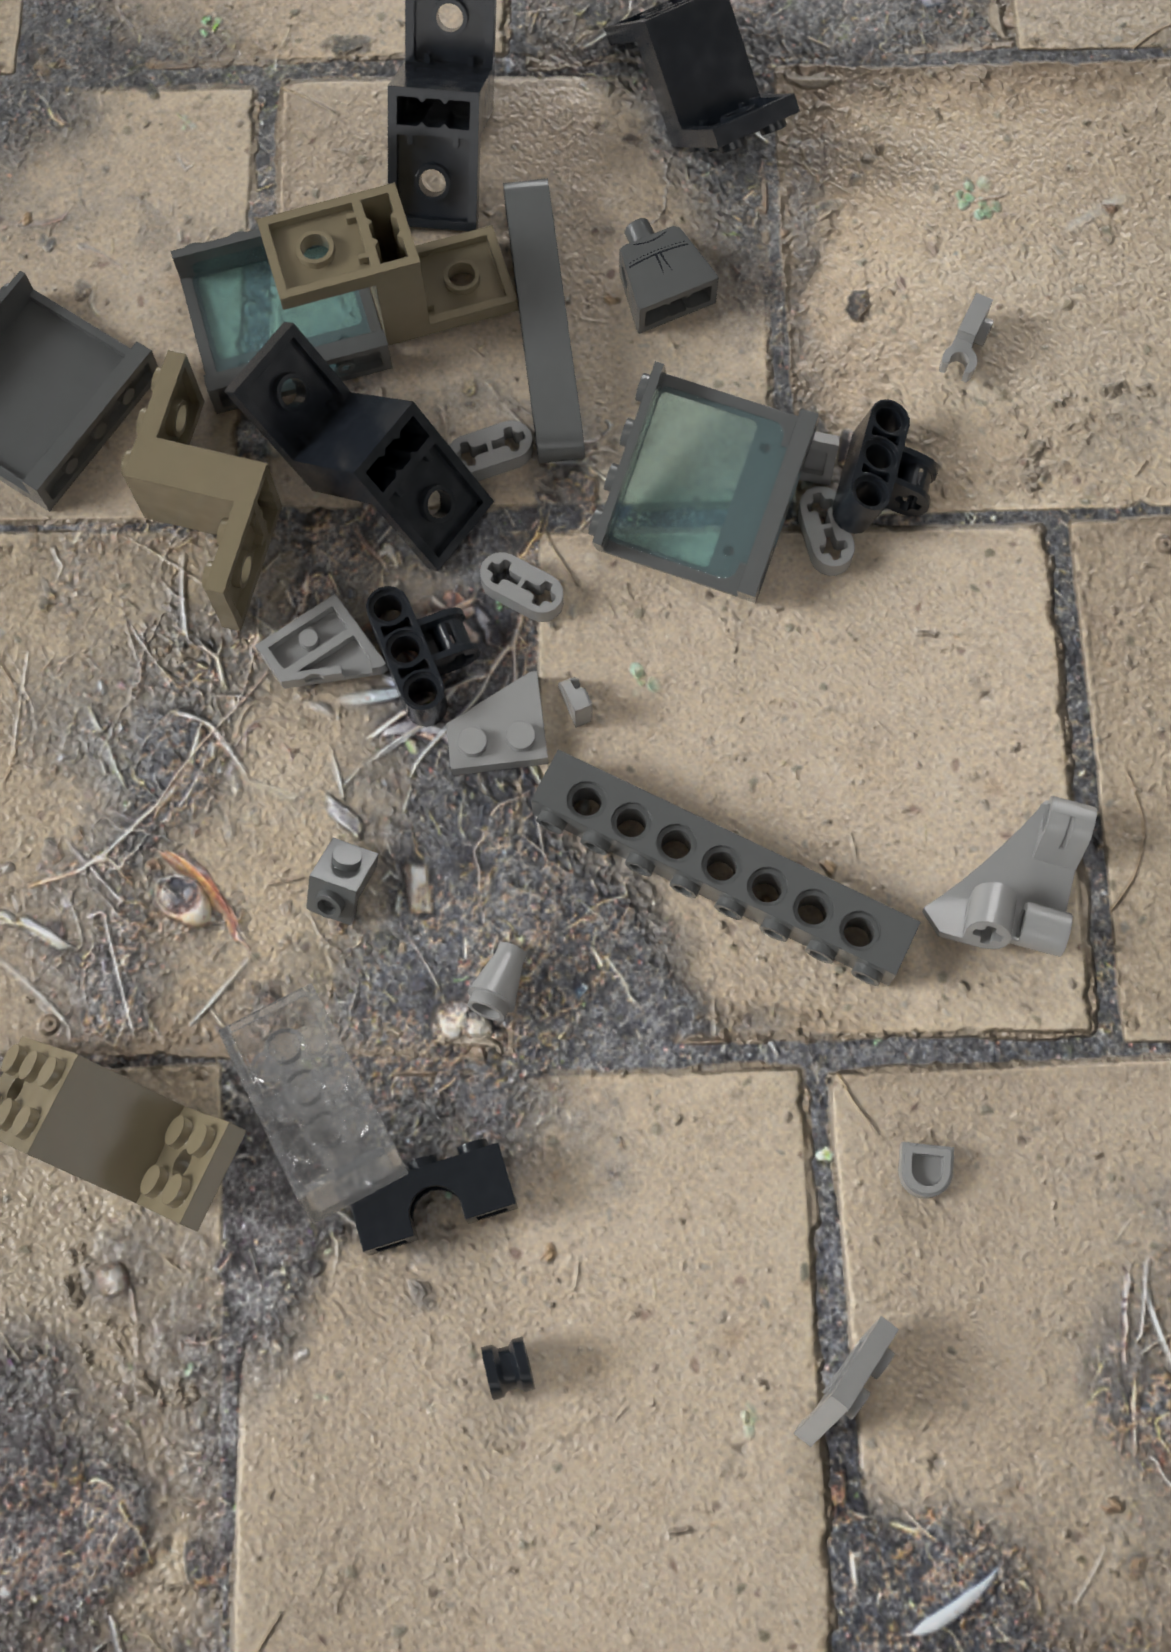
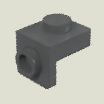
M333 837L309 875L306 908L325 918L351 925L356 917L358 899L377 868L379 853Z

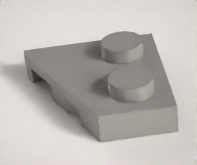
M336 594L255 645L257 652L284 689L381 675L388 671L386 662Z
M537 671L528 672L446 723L452 775L548 764Z
M881 1316L867 1330L823 1390L824 1396L817 1407L801 1421L794 1434L811 1447L843 1415H846L851 1420L857 1415L870 1396V1392L864 1388L870 1375L878 1379L895 1355L888 1347L899 1331L897 1327Z

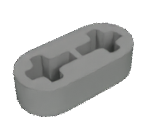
M514 420L504 421L462 435L453 440L449 445L461 461L462 454L470 452V455L475 458L476 464L472 466H467L464 460L462 462L477 481L520 468L527 464L533 453L531 431L525 424ZM513 438L515 443H519V450L511 451L509 446H505V440Z
M815 486L808 489L801 497L797 512L798 522L814 568L821 574L837 576L844 573L850 567L855 551L854 540L851 533L841 529L834 521L832 507L836 492L831 488ZM813 503H819L822 509H828L824 525L821 523L819 514L815 511L811 512ZM830 537L834 550H842L838 560H833L830 553L823 554L826 538Z
M505 552L494 553L482 562L480 568L481 585L484 592L492 599L538 622H549L561 613L564 606L563 587L552 575ZM504 569H508L512 582L503 579L499 584H495L492 572L501 574ZM545 590L550 591L552 603L543 601L540 606L535 605L534 595L531 592L542 595Z

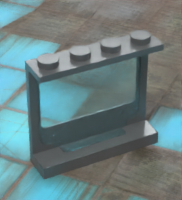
M259 229L248 232L238 231L228 237L204 243H191L184 248L171 251L181 280L205 371L204 380L216 414L239 409L224 392L225 389L283 322L294 323L342 381L393 369L384 329H381L369 287L283 310ZM315 245L308 248L304 256L309 259H319L325 256L329 249L321 245ZM292 379L284 382L281 389L282 397L296 394V385Z
M655 361L651 374L643 373L635 396V400L641 402L635 420L628 418L624 425L620 445L624 446L625 449L620 463H612L609 468L604 485V490L609 491V495L604 509L596 508L588 534L594 536L592 543L598 551L756 603L819 424V414L801 408L799 415L796 416L669 375L666 373L665 365Z

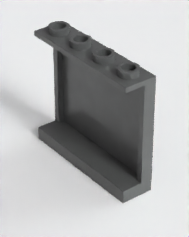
M21 270L10 283L5 284L0 289V481L50 512L150 389L152 377L158 365L152 350L137 341L131 348L127 347L34 290L26 273Z

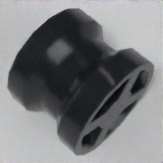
M523 1336L512 1339L508 1346L496 1348L493 1345L481 1347L485 1372L493 1400L504 1398L508 1391L517 1388L524 1392L535 1390Z

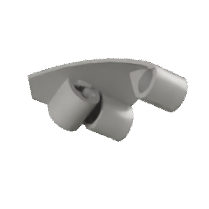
M1051 796L1049 800L1043 802L1025 824L986 861L946 893L923 908L922 912L939 937L985 949H1000L1008 944H1013L1061 957L1067 946L1072 927V913L1066 912L1075 871L1094 831L1097 807L1056 796Z

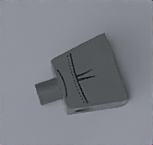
M640 218L631 222L625 228L624 233L629 243L623 245L619 250V273L638 334L716 303L719 277L680 227L671 226L655 233L646 218Z

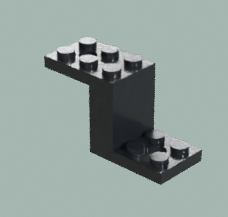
M405 0V62L388 84V184L395 183L409 227L456 231L478 229L481 134L494 107L497 0ZM454 4L461 10L463 15L461 26L448 28L442 24L439 18V9L442 5ZM431 169L439 171L445 178V189L440 192L428 190L422 182L423 172Z
M667 0L604 28L610 45L625 44L626 50L639 47L673 147H687L691 153L704 149L705 153L720 149L721 153L730 152L747 144L745 136L760 131L761 135L778 131L787 126L785 118L800 112L794 93L760 95L730 0Z
M283 322L224 391L312 491L372 504L428 569L439 571L494 503V500L414 401L351 392L294 323ZM292 379L296 385V397L292 403L287 405L282 399L281 389L286 380ZM438 491L440 494V508L434 515H431L428 510V500L433 492Z

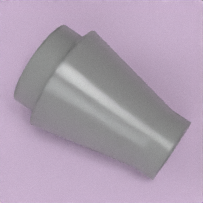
M507 942L499 943L495 954L468 989L470 998L467 1005L472 1011L494 1021H503L507 1013L514 1011L522 967L527 956L526 952L514 944Z

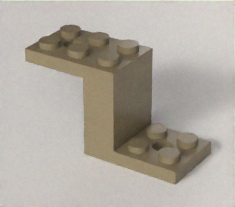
M395 183L256 219L283 310L370 287L388 346L518 311V300L493 225L415 246ZM315 245H321L329 249L326 255L319 259H309L304 256L305 251ZM458 273H468L474 277V280L466 286H457L450 281Z
M168 350L162 367L158 366L154 371L151 383L152 396L148 407H143L139 412L136 424L137 437L133 448L128 449L123 456L121 473L144 518L217 535V545L219 547L214 561L209 560L205 565L202 575V588L205 590L222 627L241 631L282 509V504L267 463L190 445L205 401L187 355Z
M22 1036L19 1043L14 1044L8 1050L1 1065L3 1074L0 1077V1142L198 1232L247 1130L228 1121L176 1103L76 1053Z

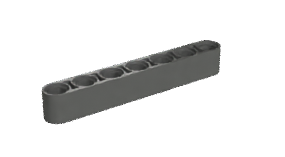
M548 178L503 183L538 462L542 464L585 459L582 421Z

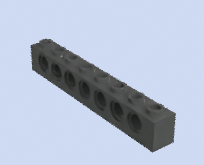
M559 749L531 799L532 814L537 816L536 821L549 831L562 834L566 830L580 837L581 844L589 850L601 855H607L608 851L626 859L625 865L631 870L648 877L655 873L670 880V887L678 893L690 898H696L699 894L715 902L714 907L722 914L736 920H741L743 916L761 924L760 930L769 937L782 942H786L790 938L807 946L805 949L806 953L813 958L828 964H832L836 960L852 968L851 974L854 977L873 986H879L880 982L888 986L897 975L921 923L908 915ZM590 799L598 803L600 809L593 815L584 816L574 810V806L581 800ZM634 820L639 822L645 830L639 836L627 837L620 833L618 826L624 821ZM678 841L688 848L689 853L683 858L673 859L663 852L662 847L668 842ZM716 862L725 863L732 869L734 875L728 880H716L709 875L707 868ZM758 884H769L776 889L779 898L773 902H762L754 896L752 888ZM805 905L815 906L822 912L824 921L815 925L808 924L800 918L798 909ZM849 927L861 928L868 935L869 944L863 947L850 944L845 938L844 930Z

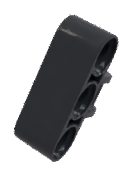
M884 399L876 402L852 434L832 507L834 521L846 532L853 534L864 532L885 508L905 516H920L926 513L930 507L931 499L928 491L930 483L935 481L938 475V464L929 456L905 446L910 418L904 407L896 401Z
M392 586L380 587L371 593L366 603L367 615L376 642L409 719L419 726L428 727L436 725L442 721L448 709L441 676L471 664L480 656L481 651L476 643H471L463 624L466 616L461 608H448L416 619L411 604L403 591ZM388 610L401 612L399 617L392 621L379 619L382 613ZM449 635L452 636L454 643H452ZM411 650L419 654L411 662L403 663L396 660L397 656L403 651ZM427 691L436 695V698L426 705H419L413 702L415 696L421 692Z

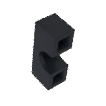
M478 1139L458 1146L457 1151L459 1155L439 1161L437 1154L427 1155L408 1162V1171L393 1176H388L387 1170H380L357 1178L358 1186L346 1191L363 1252L370 1256L419 1240L414 1223L415 1208L425 1195L434 1191H446L455 1195L460 1200L465 1220L468 1224L518 1209L499 1143L488 1145L487 1139Z

